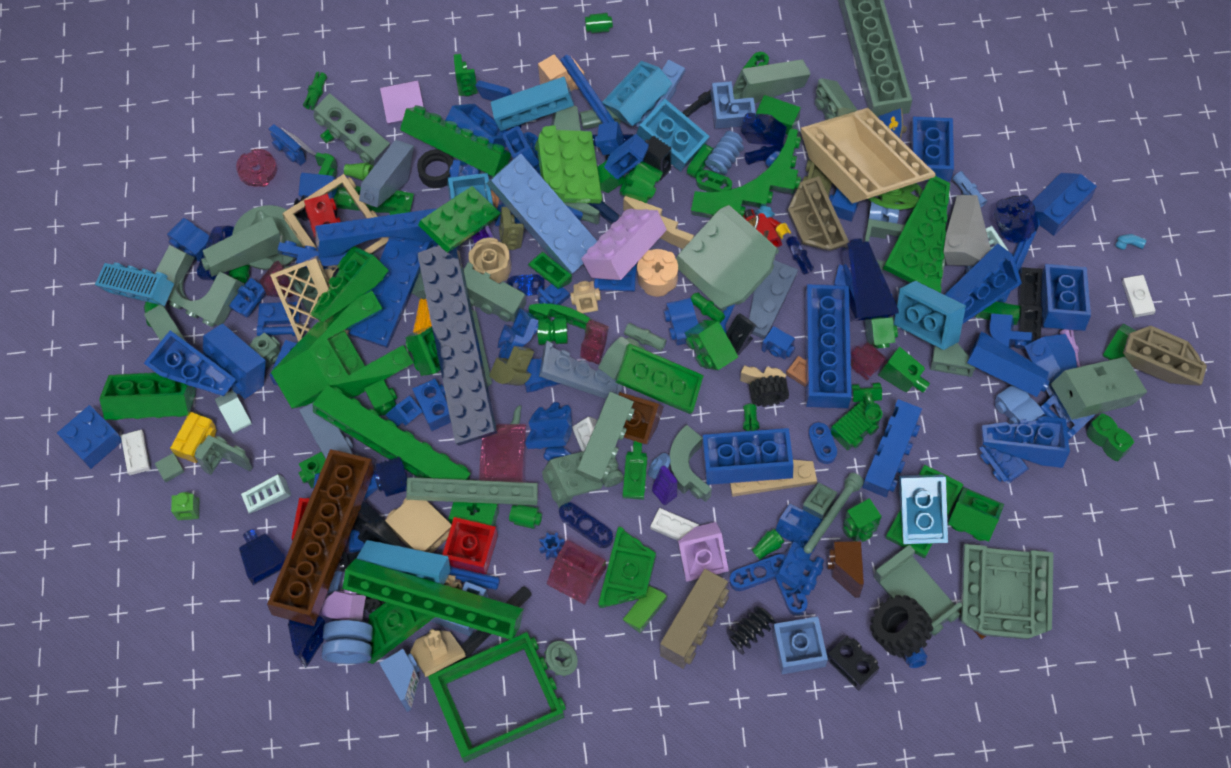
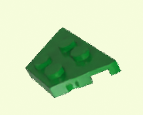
M619 526L598 603L599 608L647 597L656 561V553L642 545L638 539L633 538Z
M385 602L369 615L368 624L373 627L372 640L368 642L372 647V656L368 663L374 664L435 617Z

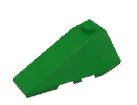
M353 246L337 266L339 271L336 277L330 278L328 291L321 294L310 315L324 322L373 289L384 279L385 274L389 270L374 255Z

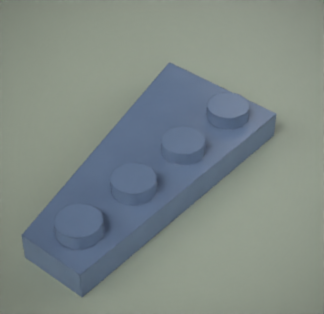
M776 260L773 262L772 272L754 291L749 320L757 325L752 334L763 339L770 332L798 274V269Z
M546 341L539 377L607 399L609 392L617 395L621 392L622 385L615 383L616 379H612L599 369L597 371L591 369L587 362L583 360L579 362L569 356V352L563 349L559 351L552 347L553 344Z

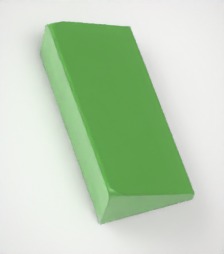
M649 586L647 597L639 599L623 618V621L641 633L667 601V595Z

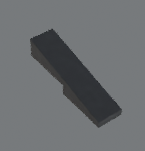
M1021 267L1019 271L1022 282L1019 285V332H1032L1034 342L1041 338L1042 269Z

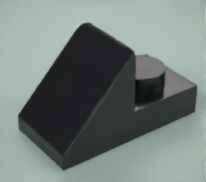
M741 313L735 317L726 333L738 356L753 340L751 334L757 326Z

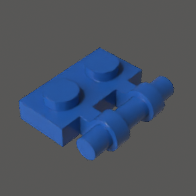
M793 541L775 577L793 589L798 584L803 587L802 593L809 595L817 584V576L821 575L823 571L824 559L817 557L815 562L809 560L812 553H805L804 548ZM804 570L810 572L808 576L803 574Z

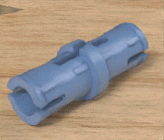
M963 171L958 172L952 178L963 191V195L978 196L980 208L987 203V199L977 190V185L975 183L972 184Z

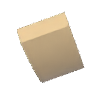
M744 365L740 381L751 384L756 379H762L761 377L764 376L768 378L770 375L773 377L776 375L782 376L785 379L786 374L778 368L767 367L765 372L762 373L755 367L749 368Z

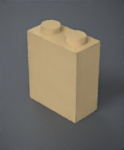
M405 498L403 504L397 510H392L385 520L394 534L409 549L433 553L447 540L451 524L428 501L406 500Z

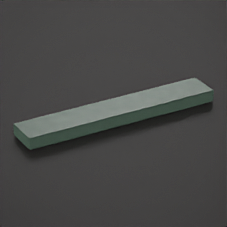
M407 477L406 500L537 505L538 483Z

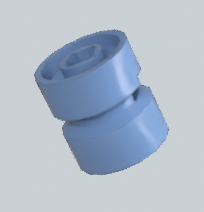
M871 202L868 221L869 219L897 224L900 209H890Z

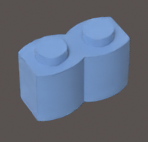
M1013 385L996 396L995 407L1001 414L1004 413L1009 418L1010 424L1019 423V420L1023 419L1034 421L1044 415L1040 406L1030 398L1027 392Z

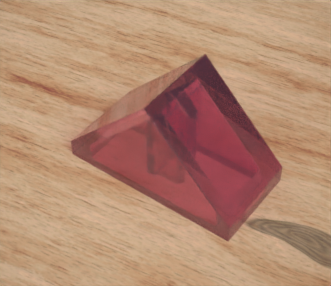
M279 260L274 262L259 280L267 296L279 297L270 276L272 273L283 270ZM285 274L278 276L279 284L288 288L290 284L288 276ZM290 292L287 295V297L293 296V294Z

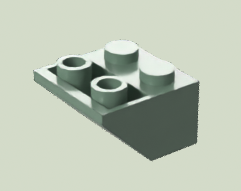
M824 78L818 80L815 105L818 110L824 113L826 120L857 111L837 81Z

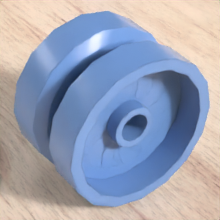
M350 620L326 623L323 627V639L327 642L322 646L321 658L337 664H360L370 661L372 647L368 642L372 640L373 627L364 622Z

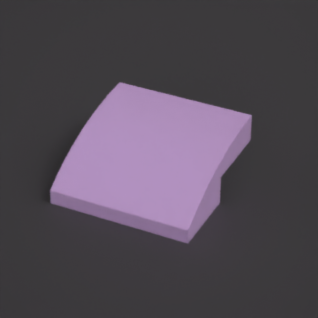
M418 81L380 88L388 125L402 122L406 108H412L415 105L424 107Z

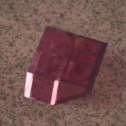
M567 540L556 557L546 584L585 605L606 570V560Z

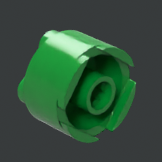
M641 161L632 168L629 174H626L624 183L620 188V195L647 203L648 199H651L655 194V182L660 180L663 172Z

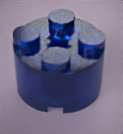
M1027 195L1011 196L997 201L994 218L1000 237L1008 239V242L1020 243L1032 237L1031 234L1037 231L1039 224L1034 203Z

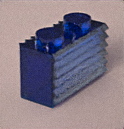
M397 457V459L393 458V460L389 459V461H381L380 464L376 463L377 471H374L373 474L380 492L384 491L386 497L407 491V473L400 457Z

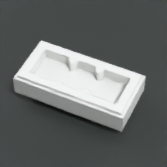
M1144 275L1123 278L1122 284L1134 318L1154 314L1156 310Z
M138 430L121 435L127 473L133 475L150 470L144 432Z
M659 508L650 529L679 541L694 527L699 525Z

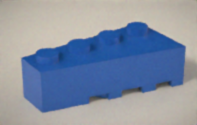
M997 243L945 294V296L966 305L963 324L1022 284L1013 254Z

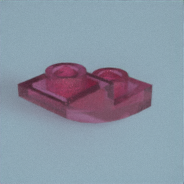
M591 319L588 321L585 339L581 344L580 358L599 365L604 352L609 326Z

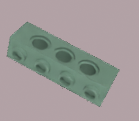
M330 93L315 107L314 120L320 126H325L329 129L330 134L334 138L341 139L350 151H355L359 154L360 159L364 163L368 162L375 166L389 148L390 143ZM336 116V117H338L340 120H339V121H333V120H331L330 118ZM352 129L355 131V133L349 134L346 132V130ZM366 141V142H368L370 145H369V146H362V145H361V142Z

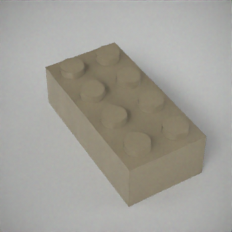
M707 569L703 570L660 643L661 657L684 669L686 664L690 665L696 656L695 650L697 645L701 646L707 637L706 631L708 626L713 627L718 618L719 607L723 609L729 599L728 594L730 590L727 589V580Z

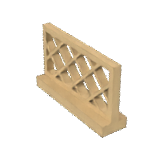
M318 255L270 274L298 342L302 339L304 331L310 330L306 326L310 317H312L310 314L319 296L327 292L330 287L329 280ZM307 266L310 272L308 280L296 276L299 268ZM285 274L292 277L288 288L279 284L278 276ZM294 279L305 283L302 294L290 289ZM308 285L317 289L316 299L304 295ZM289 292L300 297L296 307L288 304L286 300ZM302 298L314 303L310 313L298 308ZM297 311L308 316L304 326L296 323L294 319Z

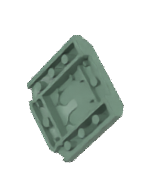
M727 205L717 211L677 255L676 260L678 269L724 311L729 306L743 303L769 276L773 270V262L779 249L730 205Z
M970 544L963 546L961 604L963 606L961 608V623L983 636L1025 640L1052 630L1053 552L1002 550Z

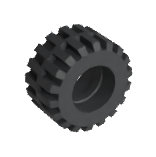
M895 595L894 599L892 597L887 598L885 603L881 602L879 604V609L874 610L875 616L871 617L870 620L872 623L870 625V630L873 632L872 636L891 655H897L899 658H903L904 655L911 657L913 652L917 654L922 646L924 648L927 646L926 641L932 637L930 634L933 631L932 619L915 599L907 595L903 597ZM908 620L906 626L901 631L895 633L897 626L901 622Z

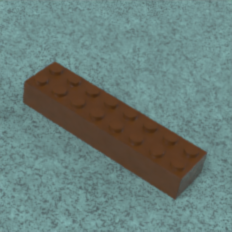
M333 449L329 450L268 600L267 606L271 615L311 626L315 625L374 474V467L370 458Z

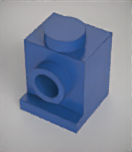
M773 326L762 342V351L766 352L769 350L775 357L790 358L796 348L794 347L795 338Z
M409 395L391 409L386 416L397 427L402 423L406 426L423 411Z

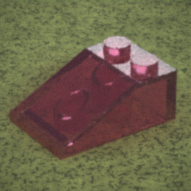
M496 424L497 434L482 438L479 481L525 482L526 424Z

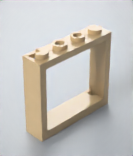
M344 174L304 199L308 200L328 194L340 185H343L365 218L377 217L373 210L369 211L366 203L359 201L360 195L354 189L356 188L355 183L350 177L346 178ZM304 200L285 211L283 218L304 248L305 246L316 248L294 216L305 208ZM381 237L379 241L364 251L372 255L386 246L389 237ZM324 269L328 280H330L335 270Z

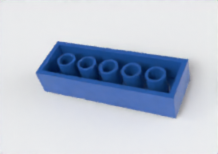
M807 284L805 293L806 407L849 408L852 398L849 286Z

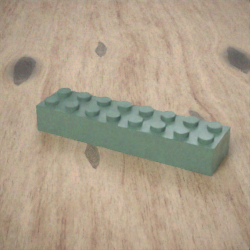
M838 0L868 108L877 117L902 108L903 114L909 113L912 97L884 0Z

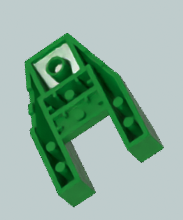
M373 291L359 297L324 322H317L271 371L291 409L313 403L327 385L340 389L348 398L359 396L365 392L364 388L382 379L386 381L413 365L414 362L404 345L365 366L348 338L347 330L381 312L382 307Z

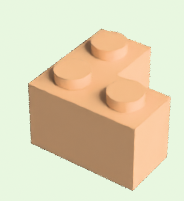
M555 55L538 63L540 85L565 77L570 91L579 89ZM576 63V65L578 66V68L580 69V71H581L582 74L584 75V71H583V70L580 68V66Z

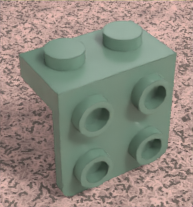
M208 435L203 444L201 443L195 451L196 460L203 471L212 475L222 458L248 471H251L253 467L242 448L236 445L234 447L227 445V441L219 436L214 438Z
M584 451L551 459L542 472L543 480L547 483L552 498L557 503L559 509L567 507L574 496L600 490L603 486L602 481L596 483L575 474Z

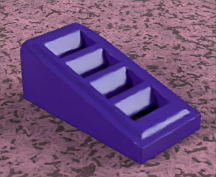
M663 465L655 479L652 492L663 505H666L677 497V479Z

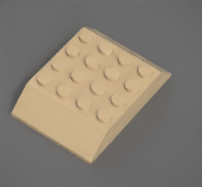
M869 108L801 128L809 159L852 203L935 177L936 173Z

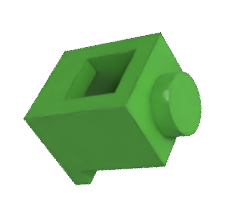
M189 492L172 495L171 512L178 521L199 519L200 499Z

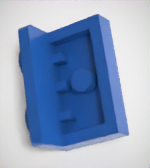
M982 445L979 447L982 451V454H980L981 458L987 465L991 464L995 469L993 474L1000 482L1004 481L1010 484L1029 470V467L1022 458Z

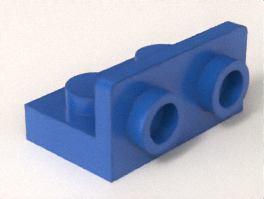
M789 503L780 517L775 530L781 537L791 542L794 541L804 548L822 522V519Z

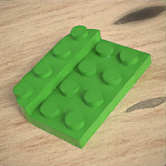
M556 125L543 127L535 143V150L538 152L540 173L544 181L565 203H601L602 195L592 131L556 130Z

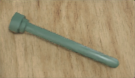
M850 473L845 479V489L805 545V553L809 554L813 551L850 495L860 490L864 484V480L860 475Z

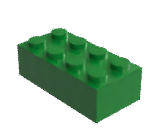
M157 373L108 375L99 401L105 420L162 418L169 416L183 417L189 416L196 388L161 377Z

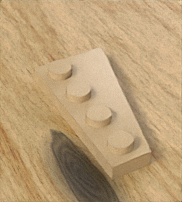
M793 460V478L730 483L732 497L817 484L813 461Z

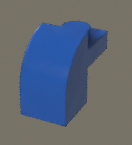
M991 314L990 333L992 338L1010 349L1011 345L1018 349H1025V345L1033 342L1032 332L1013 331V315Z

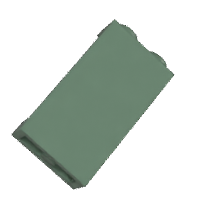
M908 545L875 571L874 578L893 599L895 595H900L901 597L907 595L915 599L931 617L933 631L930 634L935 636L944 628L942 626L947 621L952 623L961 615L959 611L963 605L960 602L955 605L915 560L913 557L915 550Z

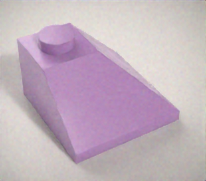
M716 522L694 527L678 541L686 582L699 579L704 569L714 574L729 571L722 533Z

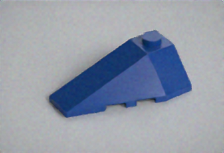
M171 330L144 362L146 366L161 377L223 397L237 381V379Z
M1067 335L1045 336L1025 345L1031 361L1049 372L1047 380L1050 382L1046 390L1050 397L1053 396L1056 392L1051 383L1065 370L1077 368L1076 353ZM1054 404V406H1055V408H1056V410H1057V412H1058L1060 418L1066 419V423H1067V424L1070 423V422H1072V421Z
M1043 416L1038 417L1034 421L1023 419L1019 420V423L1009 424L1002 422L982 425L981 427L983 445L1042 466L1063 468L1070 453L1067 423L1064 418Z

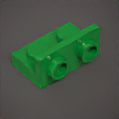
M454 54L459 96L478 94L475 86L477 84L475 69H467L466 61L462 62L461 54Z

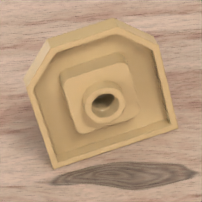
M431 629L429 634L415 640L410 652L425 677L466 657L465 652L451 632Z

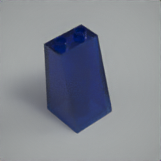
M862 238L850 240L841 250L846 286H849L851 322L880 317H893L899 314L897 305L869 241L862 242Z

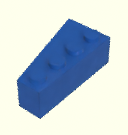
M899 399L897 400L893 416L889 419L885 435L880 441L877 454H875L865 478L863 489L886 498L889 491L894 492L898 482L895 476L897 473H902L906 463L902 459L904 455L909 456L913 446L910 440L912 436L917 437L921 427L917 423L922 408Z

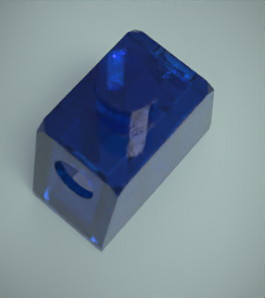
M746 113L741 132L748 143L783 146L787 127L772 115Z
M254 529L245 532L243 537L246 544L240 546L239 551L247 577L254 586L281 571L286 557L266 533L258 537Z

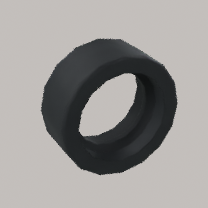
M439 149L425 152L417 163L418 174L422 183L435 189L447 186L448 178L451 176L449 171L450 166L453 164L452 156ZM440 161L448 165V170L440 176H429L425 172V168L432 162Z

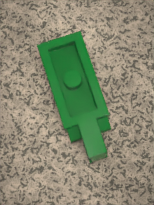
M636 441L633 443V452H627L623 498L644 500L647 453H642V443Z

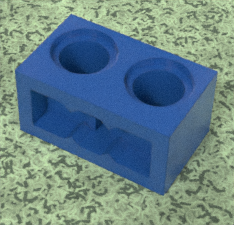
M436 379L412 388L431 431L451 423L447 401L444 397L446 396L442 384L438 385ZM430 393L436 394L432 398L427 397V395ZM439 410L444 411L441 415H435Z

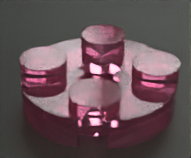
M263 149L251 150L252 152L241 155L236 164L240 180L246 185L254 187H266L269 185L277 171V165L272 155ZM260 165L259 170L254 171V169H252V167Z

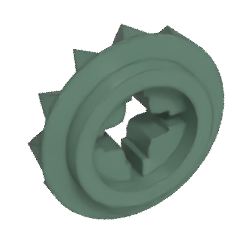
M555 641L548 645L547 650L544 652L546 655L544 662L548 663V670L554 671L555 676L562 675L563 677L573 673L578 663L574 649L563 641ZM559 656L566 660L561 663L555 660V658Z

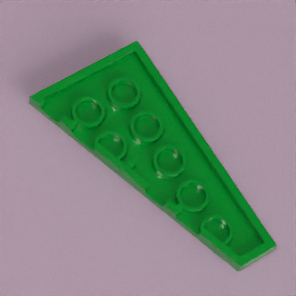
M935 176L929 179L883 269L910 283L917 281L941 293L950 183Z

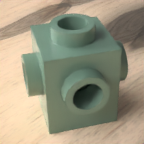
M264 332L262 335L255 337L251 344H249L255 352L266 360V369L276 362L280 353V343L274 336L269 337Z

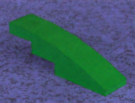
M356 186L354 189L360 195L361 187ZM338 187L333 198L337 201V207L360 211L346 189ZM397 190L380 206L375 207L369 204L366 206L369 211L373 210L378 213H390V211H395L398 207L411 211L414 194Z

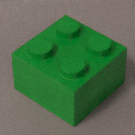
M703 320L684 333L687 337L685 339L687 345L697 355L695 357L697 363L705 369L720 370L738 358L719 321Z

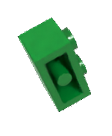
M893 317L864 319L867 344L873 345V348L878 349L888 348L890 343H896L895 338L898 337L897 326L893 325Z
M870 498L847 510L843 531L853 541L861 540L864 542L873 536L872 533L878 529L882 516Z

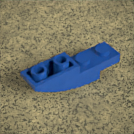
M291 241L279 242L278 254L297 258L296 264L317 255L319 256L315 247L305 246V248H302ZM350 249L341 255L319 257L323 268L336 269L339 262Z

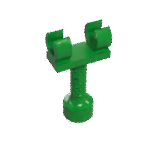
M872 383L873 388H860L859 384H852L851 394L853 402H865L864 413L866 419L870 422L879 421L883 413L881 407L874 403V401L882 400L881 384Z

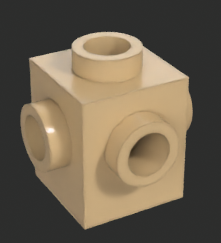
M582 281L574 284L571 301L572 305H576L577 311L581 313L598 311V301L601 300L599 288L595 289L594 281Z

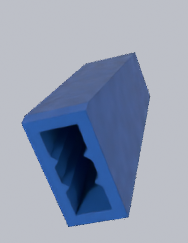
M980 332L971 349L968 364L1035 397H1038L1040 391L1045 392L1050 382L1047 380L1048 371L988 334Z

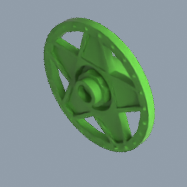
M917 183L877 195L881 197V200L876 197L868 199L879 206L890 209H909L916 206L923 190ZM916 190L918 193V197L913 195L911 192Z

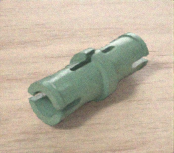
M629 323L624 331V335L640 341L642 345L647 344L659 351L664 349L667 339L651 333V330L641 329L632 323Z

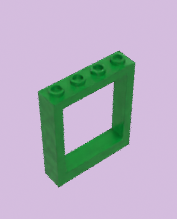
M527 632L428 676L464 763L564 718L563 710H566L561 697H556L554 690L557 689L552 677H547L545 670L548 669L546 662H544L543 657H538L536 650H539L534 637L530 638ZM525 650L552 713L473 748L446 684Z

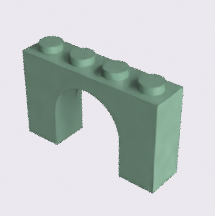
M169 245L156 272L167 275V280L174 283L168 300H170L169 305L179 310L181 307L187 309L186 314L197 318V316L202 317V322L211 327L224 324L231 310L229 305L237 296V290L244 283L219 271L209 292L199 300L190 301L184 293L183 281L195 257Z

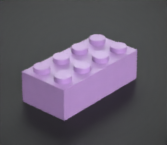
M627 209L623 212L622 216L611 225V228L605 234L600 236L599 240L581 258L591 278L621 280L667 230L658 210Z

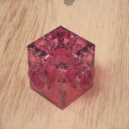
M867 342L862 348L858 346L852 352L851 367L868 381L887 358Z

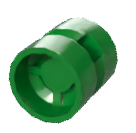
M566 317L554 318L553 321H550L549 318L537 319L539 320L537 330L539 345H545L546 341L551 343L554 341L556 344H568Z

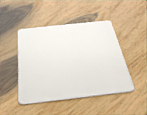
M283 129L306 151L310 152L313 155H316V153L313 152L297 136Z

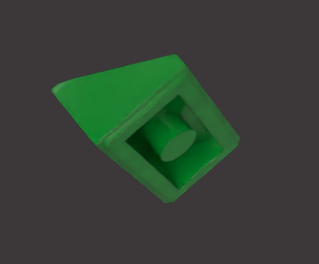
M541 252L528 264V266L557 289L572 282V275L544 252Z
M996 301L978 313L975 318L991 320V314L1013 315L1014 325H1017L1020 306Z

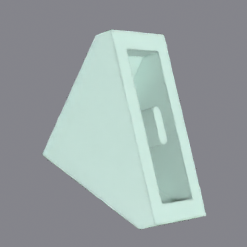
M233 390L226 393L224 397L220 396L215 399L233 434L252 424Z

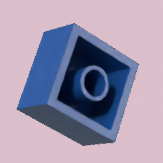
M90 405L57 432L64 443L90 469L122 443L119 434Z

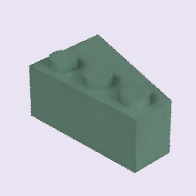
M468 262L464 268V275L471 307H478L486 314H495L503 321L514 322L519 309H524L526 305L525 294L503 281L501 284L489 278V273L481 274L472 269L474 265Z

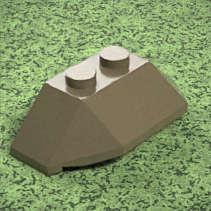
M820 177L800 182L788 212L802 243L829 251L849 245L848 238Z
M1153 326L1145 327L1128 335L1123 353L1133 368L1171 384L1202 385L1207 365L1204 361H1201L1198 353L1188 341Z

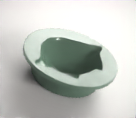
M265 205L249 210L239 218L232 234L234 235L272 216L280 234V242L291 241L296 243L298 247H303L283 218V213L287 209L279 206ZM275 254L248 265L258 269L272 270L288 265L295 258Z

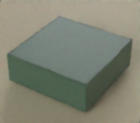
M174 453L154 463L165 483L184 473Z

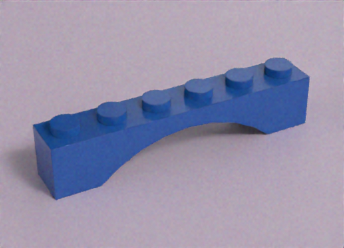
M437 208L315 226V237L319 257L341 255L357 244L381 237H405L421 243L434 241L418 224L421 219Z

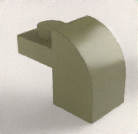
M514 346L509 359L496 358L489 376L500 384L523 385L531 376L527 368L534 351L530 348Z

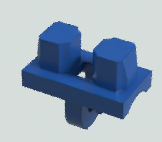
M250 278L244 287L241 285L237 290L238 294L230 303V309L246 318L249 317L254 307L265 297L264 295L268 288Z

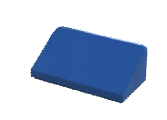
M302 172L298 195L300 197L305 195L307 198L335 180V177ZM338 187L328 193L329 199L334 198Z

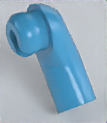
M1126 234L1117 238L1118 241L1115 246L1124 250L1127 244H1131L1143 249L1147 240L1134 234Z

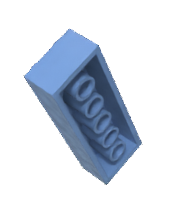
M519 154L486 184L519 222L524 224L526 230L548 255L572 274L583 264L581 258L597 240L524 156Z

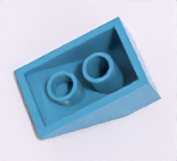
M943 474L899 476L903 544L948 543L946 477Z

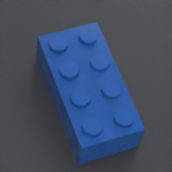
M789 428L703 435L707 485L793 478L794 464Z

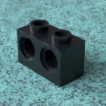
M848 636L841 640L827 655L828 662L858 691L878 673L880 668L878 661L872 655H867L857 640L854 638L850 639ZM848 650L851 652L852 657L845 658L840 652ZM865 666L868 669V673H859L857 667Z

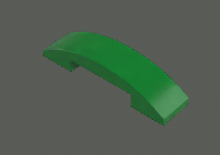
M545 303L532 304L528 308L529 313L536 319L549 318L551 320L552 317H566L568 324L585 330L586 339L604 346L606 344L604 331L592 319L579 311L561 305Z

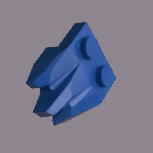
M520 308L513 326L505 324L497 346V348H501L498 357L509 359L514 346L523 347L532 336L536 334L539 320L527 310Z
M554 402L547 410L539 407L533 413L529 421L531 431L525 441L527 449L567 445L572 434V416L569 405L561 408L560 403Z

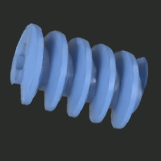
M726 131L716 148L712 150V154L705 161L706 166L710 170L721 175L728 173L727 169L732 167L731 163H734L736 158L740 156V152L744 150L743 140L739 134L733 131Z

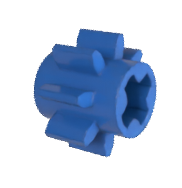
M557 532L555 535L546 533V538L539 540L543 546L539 548L540 554L546 553V560H549L550 557H555L558 560V555L565 553V549L561 547L565 544V540H559ZM553 544H556V547L553 546L551 549H549L548 546H552Z

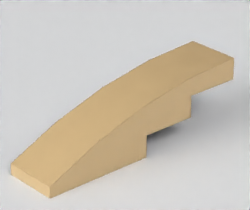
M627 196L624 197V211L627 209L658 210L667 229L660 238L666 242L684 249L694 238V235L678 230L677 221L663 217L661 208Z

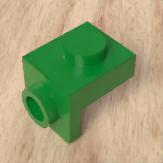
M317 152L315 158L318 165L321 166L318 174L334 176L336 178L338 167L335 158L328 153L321 154Z

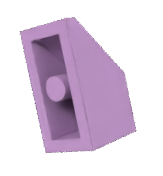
M348 590L334 591L324 600L319 615L338 620L362 621L366 596Z

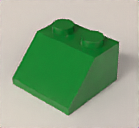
M432 326L406 336V347L412 353L414 366L420 372V375H431L440 371Z
M964 487L948 525L952 526L956 531L971 534L977 540L989 542L999 521L1004 504Z

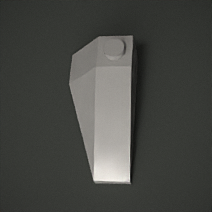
M957 195L945 239L944 255L947 265L975 266L991 250L978 196Z

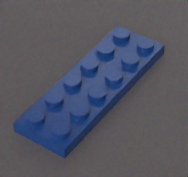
M389 237L380 258V262L389 271L385 274L384 279L370 290L373 291L382 310L377 315L351 328L350 336L385 348L389 347L421 270L417 253L430 249L432 241L421 243L405 237Z

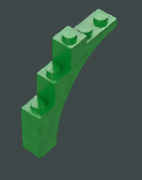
M790 128L786 143L779 156L756 179L728 191L711 193L695 191L691 214L711 219L719 209L730 205L743 217L746 209L743 205L760 208V206H767V203L771 204L773 192L770 190L794 194L795 188L798 189L801 177L798 176V170L791 169V167L795 168L797 156H794L795 148L799 149L801 137L798 136V130Z

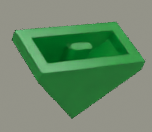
M1123 323L1104 352L1103 357L1109 360L1126 357L1123 352L1128 335L1136 330Z

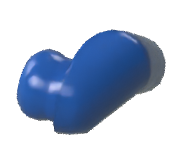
M548 447L545 449L546 452L543 454L545 460L550 461L555 457H563L572 453L564 447Z

